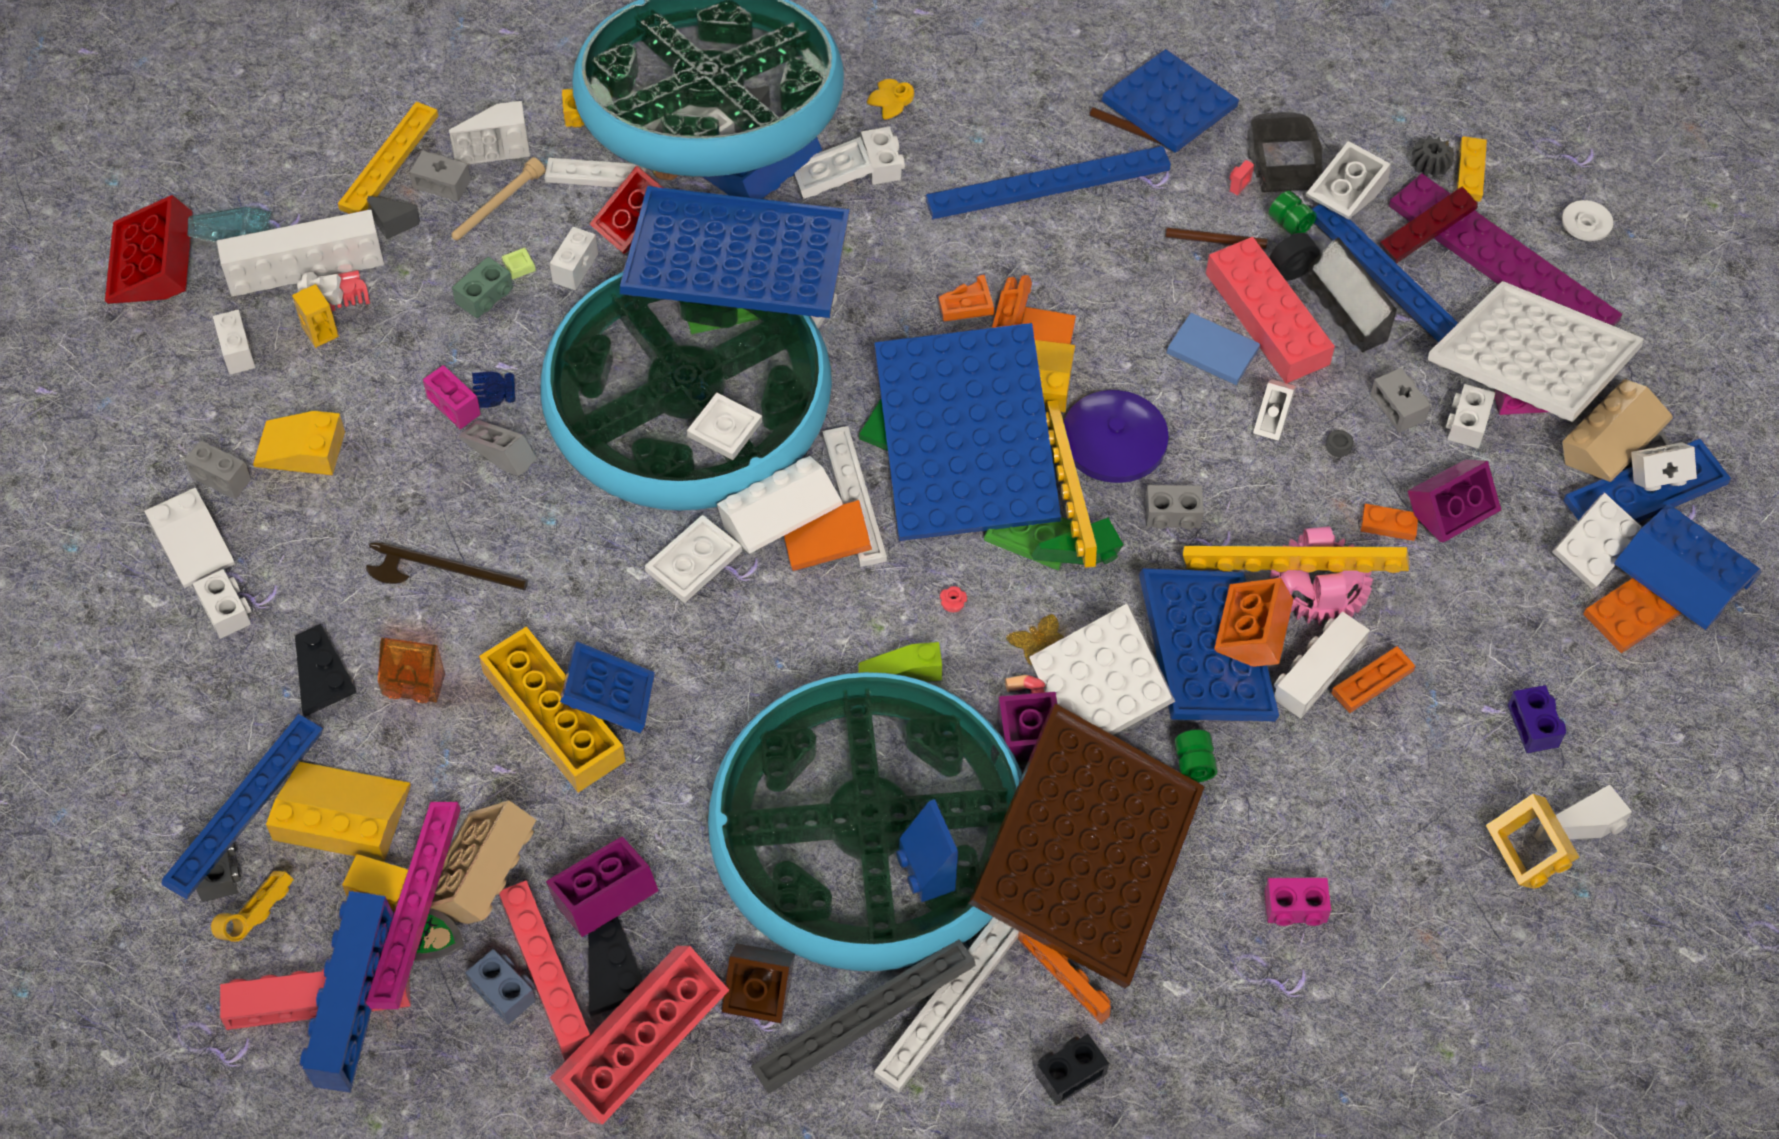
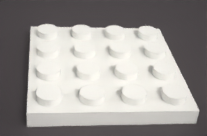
M1128 604L1117 608L1029 657L1038 678L1043 680L1046 685L1044 691L1056 692L1057 704L1112 735L1175 702L1137 619Z

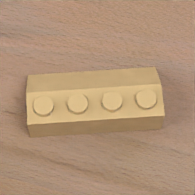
M1624 379L1562 441L1565 465L1612 482L1632 461L1631 452L1643 450L1672 420V414L1647 386Z

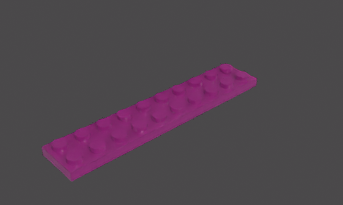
M1421 173L1390 200L1389 207L1408 221H1412L1451 193ZM1475 210L1434 238L1498 285L1504 281L1612 326H1615L1623 315Z

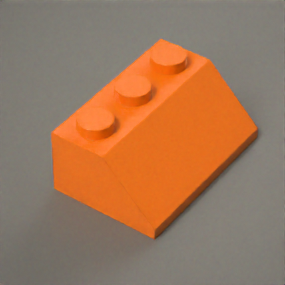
M1282 578L1230 584L1214 648L1216 652L1252 667L1280 663L1293 604V597Z

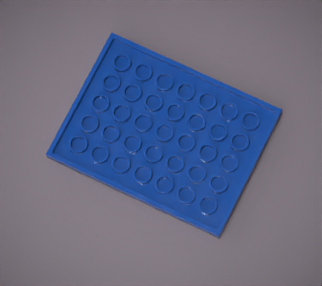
M647 186L621 279L620 294L830 318L849 220V209Z
M1032 323L874 342L899 541L1061 521Z

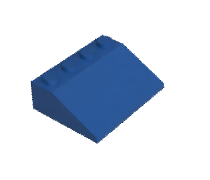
M764 116L744 133L765 128L784 119ZM816 137L798 152L774 164L743 173L702 177L727 195L763 199L771 191L777 190L786 179L794 176L795 172L809 162V159L815 154L820 153L822 148Z

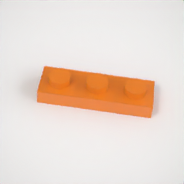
M1396 646L1333 687L1331 694L1351 713L1414 672L1416 665Z

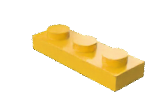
M1462 136L1457 189L1463 186L1475 201L1481 202L1484 187L1487 139Z

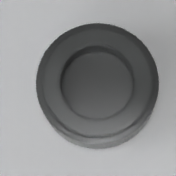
M1332 431L1327 437L1326 449L1333 456H1347L1352 450L1353 438L1346 431Z

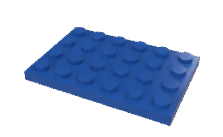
M1142 568L1139 578L1159 668L1175 699L1174 703L1168 705L1171 720L1275 722L1279 717V711L1267 665L1252 667L1220 654L1214 649L1230 584L1246 582L1244 572Z

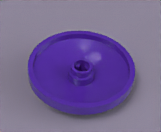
M1104 390L1087 395L1071 407L1064 420L1075 467L1085 475L1100 481L1126 483L1141 479L1160 465L1167 451L1169 432L1163 415L1151 402L1131 392Z

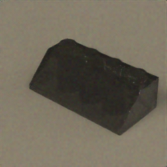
M1338 237L1309 264L1306 284L1319 297L1322 306L1328 309L1334 316L1337 325L1345 330L1351 343L1356 345L1363 353L1388 342L1397 309Z

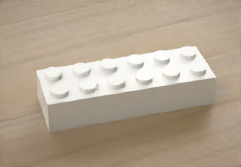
M371 210L217 240L220 262L231 296L297 284L298 280H302V276L306 272H313L317 277L384 265Z

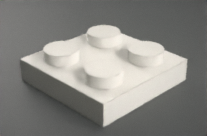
M716 393L689 427L687 436L734 460L763 422L762 415Z

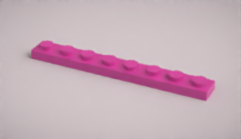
M430 802L366 1000L370 1009L399 1010L461 811L458 802Z

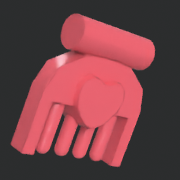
M358 270L338 274L341 277L339 288L344 292L342 299L346 307L349 306L348 301H351L352 305L356 304V296L358 303L362 304V292L364 293L365 303L370 304L367 286L363 280H360ZM330 303L331 311H335V305ZM337 304V307L341 308L342 304Z

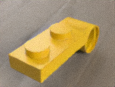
M273 871L238 914L221 913L213 919L211 923L212 934L217 939L232 942L244 939L254 926L261 924L270 915V908L276 901L286 896L289 891L288 886L294 879L287 872ZM232 920L233 930L228 935L226 926Z

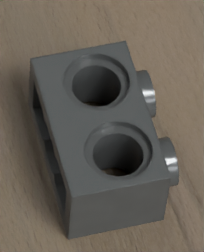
M198 835L188 837L189 846ZM235 843L230 846L196 888L202 902L238 893L236 882L241 881L238 865H233L232 856L237 855ZM223 875L221 879L212 881L214 877Z

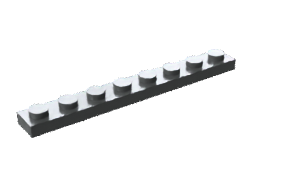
M960 939L758 1061L751 1066L753 1072L768 1094L772 1093L976 966L975 959Z

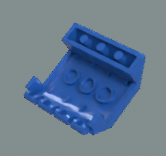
M1670 504L1666 505L1639 530L1614 563L1705 630L1721 615L1728 602L1743 588L1747 590L1762 573L1761 569L1750 560L1740 555Z

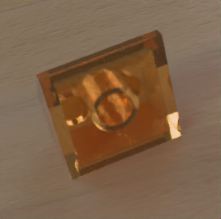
M381 638L378 684L382 695L391 699L407 698L419 703H437L445 677L438 645Z

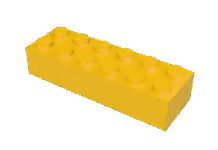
M527 626L479 656L483 674L578 793L626 762L623 745L602 719L560 702L566 674Z

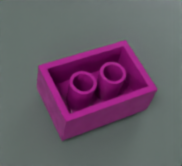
M623 836L545 881L556 907L581 937L593 932L659 891L649 865Z

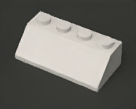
M811 456L800 459L795 464L779 470L770 477L753 483L750 487L730 495L725 500L717 503L724 529L749 554L843 505L825 470Z

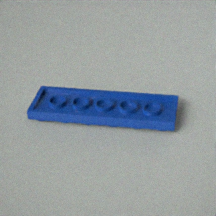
M1698 439L1687 444L1695 449L1697 479L1687 480L1685 485L1672 486L1666 484L1661 485L1659 490L1647 491L1644 487L1634 484L1633 467L1621 471L1612 482L1604 479L1566 494L1563 501L1579 521L1599 496L1606 493L1638 523L1657 515L1668 504L1676 507L1729 484L1731 477L1703 441Z

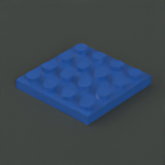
M1167 49L1117 83L1102 96L1103 103L1174 153L1178 152L1238 107L1239 99Z

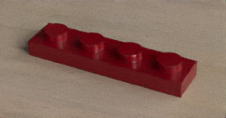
M1461 186L1382 240L1380 247L1397 264L1476 210L1478 203Z

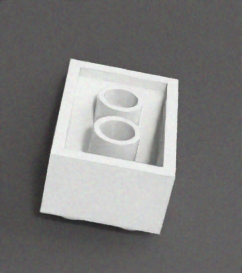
M1348 141L1308 190L1306 196L1349 220L1375 199L1389 181L1391 164Z
M196 488L144 511L155 536L184 588L213 573L235 565Z

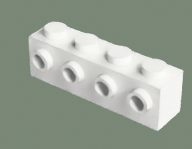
M1343 611L1336 619H1329L1323 628L1324 633L1320 637L1315 636L1310 641L1305 655L1299 654L1290 666L1291 671L1287 675L1282 673L1274 684L1276 688V702L1300 719L1366 644L1370 630Z

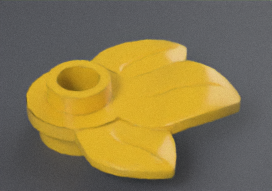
M884 79L878 82L879 89L869 95L867 104L882 107L883 120L893 118L903 111L904 106L909 105L913 101L914 88L906 82L899 83L895 79Z

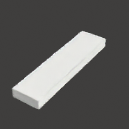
M548 158L545 182L619 188L638 165ZM638 166L639 168H641L643 171H645V172L647 173V171H648L647 168H643V167H641V166Z

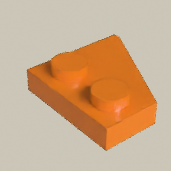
M985 275L978 276L977 282L968 287L964 283L956 287L954 291L939 296V308L943 322L994 315V305Z

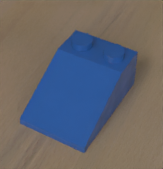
M934 799L926 804L900 837L899 850L896 851L901 868L906 867L910 875L907 877L909 887L913 894L918 893L921 902L955 891L958 850Z

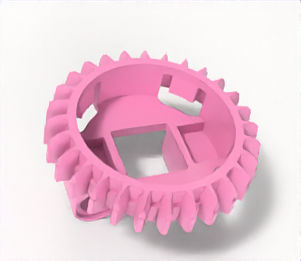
M1330 526L1304 529L1303 536L1299 535L1298 543L1293 539L1289 541V547H1345V539L1340 540L1339 543L1335 542V535H1333ZM1271 570L1270 579L1282 578L1291 596L1293 591H1299L1313 600L1314 604L1311 609L1308 607V603L1296 597L1293 599L1291 612H1297V620L1302 615L1307 617L1308 624L1312 619H1317L1319 626L1323 620L1329 621L1330 618H1337L1342 611L1350 617H1353L1354 612L1359 613L1362 606H1365L1372 590L1370 586L1373 582V579L1370 578L1371 572L1343 571L1334 574L1316 575L1313 584L1311 583L1309 572L1302 570H1288L1286 572ZM1356 584V591H1354L1353 594L1349 598H1347L1348 593Z

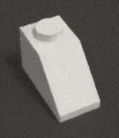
M1273 379L1268 382L1254 428V434L1279 441L1296 386Z

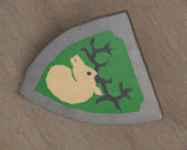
M430 908L414 961L434 960L464 948L459 929L447 915Z

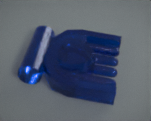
M492 371L472 373L473 384L485 383L484 385L473 386L474 390L483 389V391H474L473 393L476 396L485 395L477 397L479 408L498 406L504 399L508 403L515 402V375L513 373H506L504 378L499 373Z

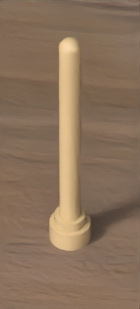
M535 157L529 159L524 164L523 172L455 229L451 234L454 240L461 239L528 180L540 178L546 172L543 164Z

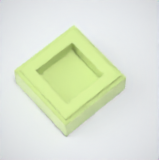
M526 248L501 256L504 266L511 273L512 280L536 271Z

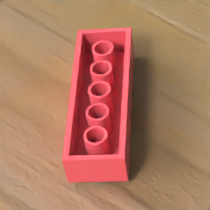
M1254 237L1209 254L1206 275L1253 340L1260 343L1261 351L1285 383L1330 365L1335 348L1334 344Z
M676 946L554 1072L550 1079L589 1122L603 1125L723 998L729 989L691 946Z

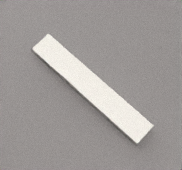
M844 426L822 431V436L842 504L860 501L872 550L857 554L859 565L863 567L887 562L886 552L849 427Z

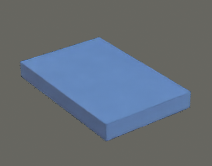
M1190 313L1168 346L1167 354L1237 385L1259 351L1260 343Z

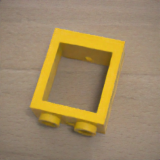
M1532 794L1486 825L1520 886L1533 889L1539 888L1548 882V877L1568 870L1573 865L1571 862L1579 858L1578 853L1545 797ZM1538 816L1558 852L1527 871L1508 836Z

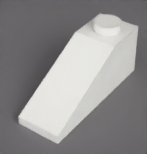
M1608 785L1558 813L1556 817L1569 839L1602 838L1611 832L1615 835L1624 830L1628 825L1626 821L1632 811L1612 786ZM1541 823L1534 837L1537 841L1551 840Z

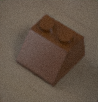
M736 943L729 956L725 985L729 991L724 995L722 1013L781 1024L791 985L795 954Z

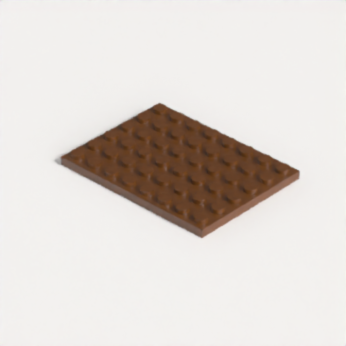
M1055 703L1050 708L968 904L1117 985L1127 988L1133 979L1205 786Z

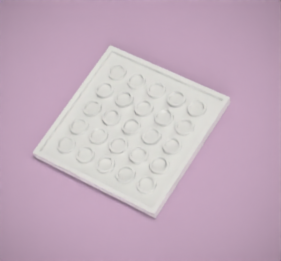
M1502 281L1429 352L1428 360L1438 364L1440 367L1455 371L1466 378L1483 383L1489 388L1497 389L1513 398L1532 404L1536 408L1546 410L1558 415L1562 419L1573 422L1642 347L1644 338Z

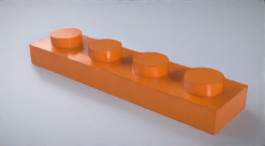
M1018 931V940L1100 1024L1110 1017L1111 1002L1104 992L1101 990L1096 991L1089 984V979L1079 968L1075 970L1068 963V957Z

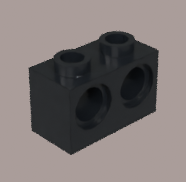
M1086 1034L1081 1038L1078 1036L1073 1037L1057 1053L1049 1052L1041 1057L1037 1064L1035 1076L1055 1105H1058L1107 1075L1109 1062L1090 1035ZM1085 1055L1091 1061L1089 1063H1080L1076 1060V1057ZM1052 1071H1061L1065 1077L1055 1079L1050 1073Z

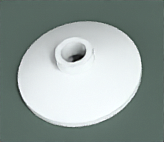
M1580 200L1569 204L1565 208L1562 215V223L1567 232L1572 236L1584 241H1598L1608 236L1611 232L1613 218L1610 212L1601 204Z

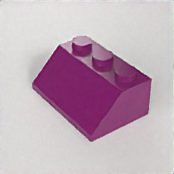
M1465 459L1408 490L1414 516L1439 542H1446L1501 511L1487 460Z

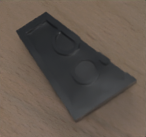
M321 624L295 635L301 706L304 717L356 693L352 681Z
M618 916L588 934L590 1017L618 1007L643 981Z

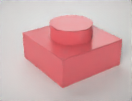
M1245 160L1240 167L1236 166L1229 177L1231 180L1230 192L1238 196L1250 183L1254 169L1253 163Z

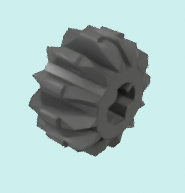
M1430 135L1427 139L1420 138L1412 149V165L1416 167L1417 172L1423 171L1425 176L1432 174L1436 178L1439 174L1445 175L1453 164L1454 148L1449 146V141L1442 142L1440 136L1437 139H1433Z

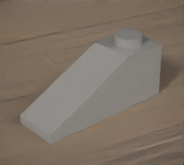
M476 420L459 435L461 441L497 467L517 476L526 472L530 465L537 460L523 434Z

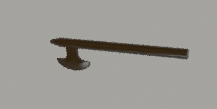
M369 544L370 548L379 553L386 554V558L380 566L366 565L368 574L375 580L383 583H402L410 577L397 570L400 560L405 559L524 591L528 585V580L391 544Z

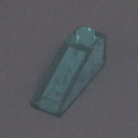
M240 207L189 216L187 236L217 241L270 230L271 211L260 208Z

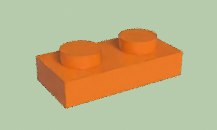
M1365 504L1360 532L1415 541L1418 519L1414 516V512Z

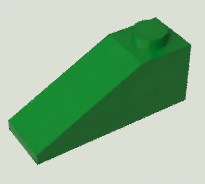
M1109 517L1091 523L1097 546L1096 564L1101 562L1108 564L1117 559V554L1124 544ZM1071 531L1038 543L1031 555L1033 560L1084 565L1082 557H1077V537L1073 538Z

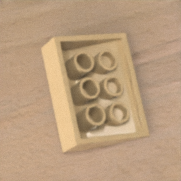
M509 800L470 812L448 850L431 908L444 913L456 922L470 924L486 919L492 910L491 903L495 895L499 894L506 884L505 877L507 873L519 861V851L532 837V827L536 819Z

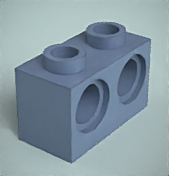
M493 949L467 970L465 974L469 985L509 1025L536 1002L533 993L535 986L526 975L523 974L520 977L514 971L515 965L505 954L500 956ZM490 972H500L495 978L490 979L486 977ZM516 991L520 993L514 999L506 998L510 992Z

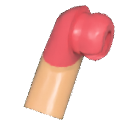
M1020 675L1005 678L1007 692L1030 689L1031 694L1045 692L1044 687L1046 685L1044 681L1036 677Z

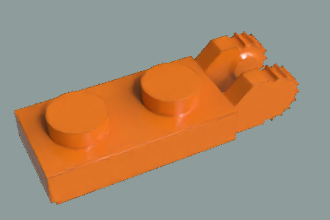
M1029 275L1021 276L1019 285L1015 277L1007 278L1004 290L1001 291L992 328L1021 324L1028 295L1032 287Z

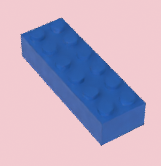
M349 891L347 901H343L341 904L339 917L342 920L339 930L336 929L333 933L332 948L334 950L332 958L327 959L324 967V977H326L324 988L318 990L316 997V1006L318 1007L316 1018L312 1017L309 1023L308 1035L311 1037L308 1048H303L300 1057V1066H302L314 1088L351 1093L372 1012L366 1000L394 916L386 896Z

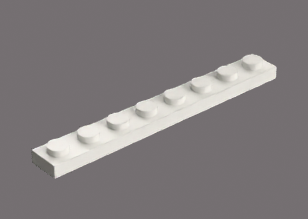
M994 917L968 949L975 959L976 966L939 988L874 1071L875 1077L898 1093L901 1092L1016 941L1018 930Z

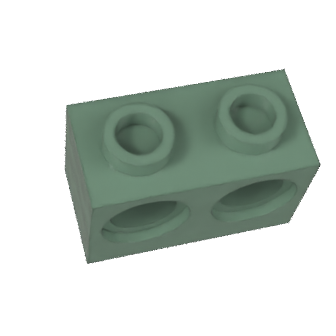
M488 256L452 287L455 303L478 319L482 314L488 312L497 301L510 293L513 288L511 273Z

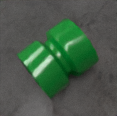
M1285 191L1279 195L1270 206L1268 212L1269 216L1279 225H1283L1290 235L1306 233L1312 227L1317 217L1316 212L1304 203L1302 204L1301 199L1292 191Z
M1190 730L1179 734L1175 738L1180 773L1198 783L1208 781L1217 775V763L1214 754H1212L1214 751L1213 741L1209 732L1205 730Z

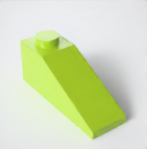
M939 642L910 644L858 663V673H888L907 676L925 682L942 681Z

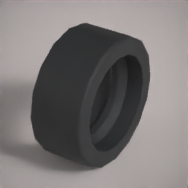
M1297 233L1281 241L1273 249L1269 259L1286 281H1290L1305 275L1315 266L1320 257V249L1307 233Z

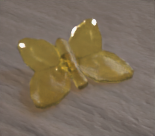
M1050 614L1042 618L1038 623V631L1034 626H1031L1029 628L1031 633L1026 631L1013 632L1006 636V640L1011 645L1024 649L1027 663L1032 665L1030 656L1063 639L1064 636L1057 632L1059 629L1058 619L1055 615Z

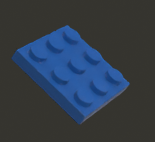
M576 641L572 649L560 702L571 708L594 715L599 719L620 725L625 729L641 733L646 722L655 672Z

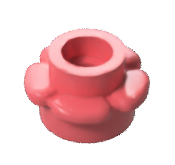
M951 586L941 592V605L948 612H958L964 607L967 595L959 587Z

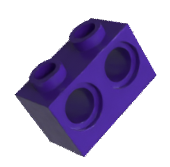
M1546 685L1513 691L1508 702V708L1526 754L1559 748L1566 735V726L1564 721L1558 717L1555 698L1549 694Z

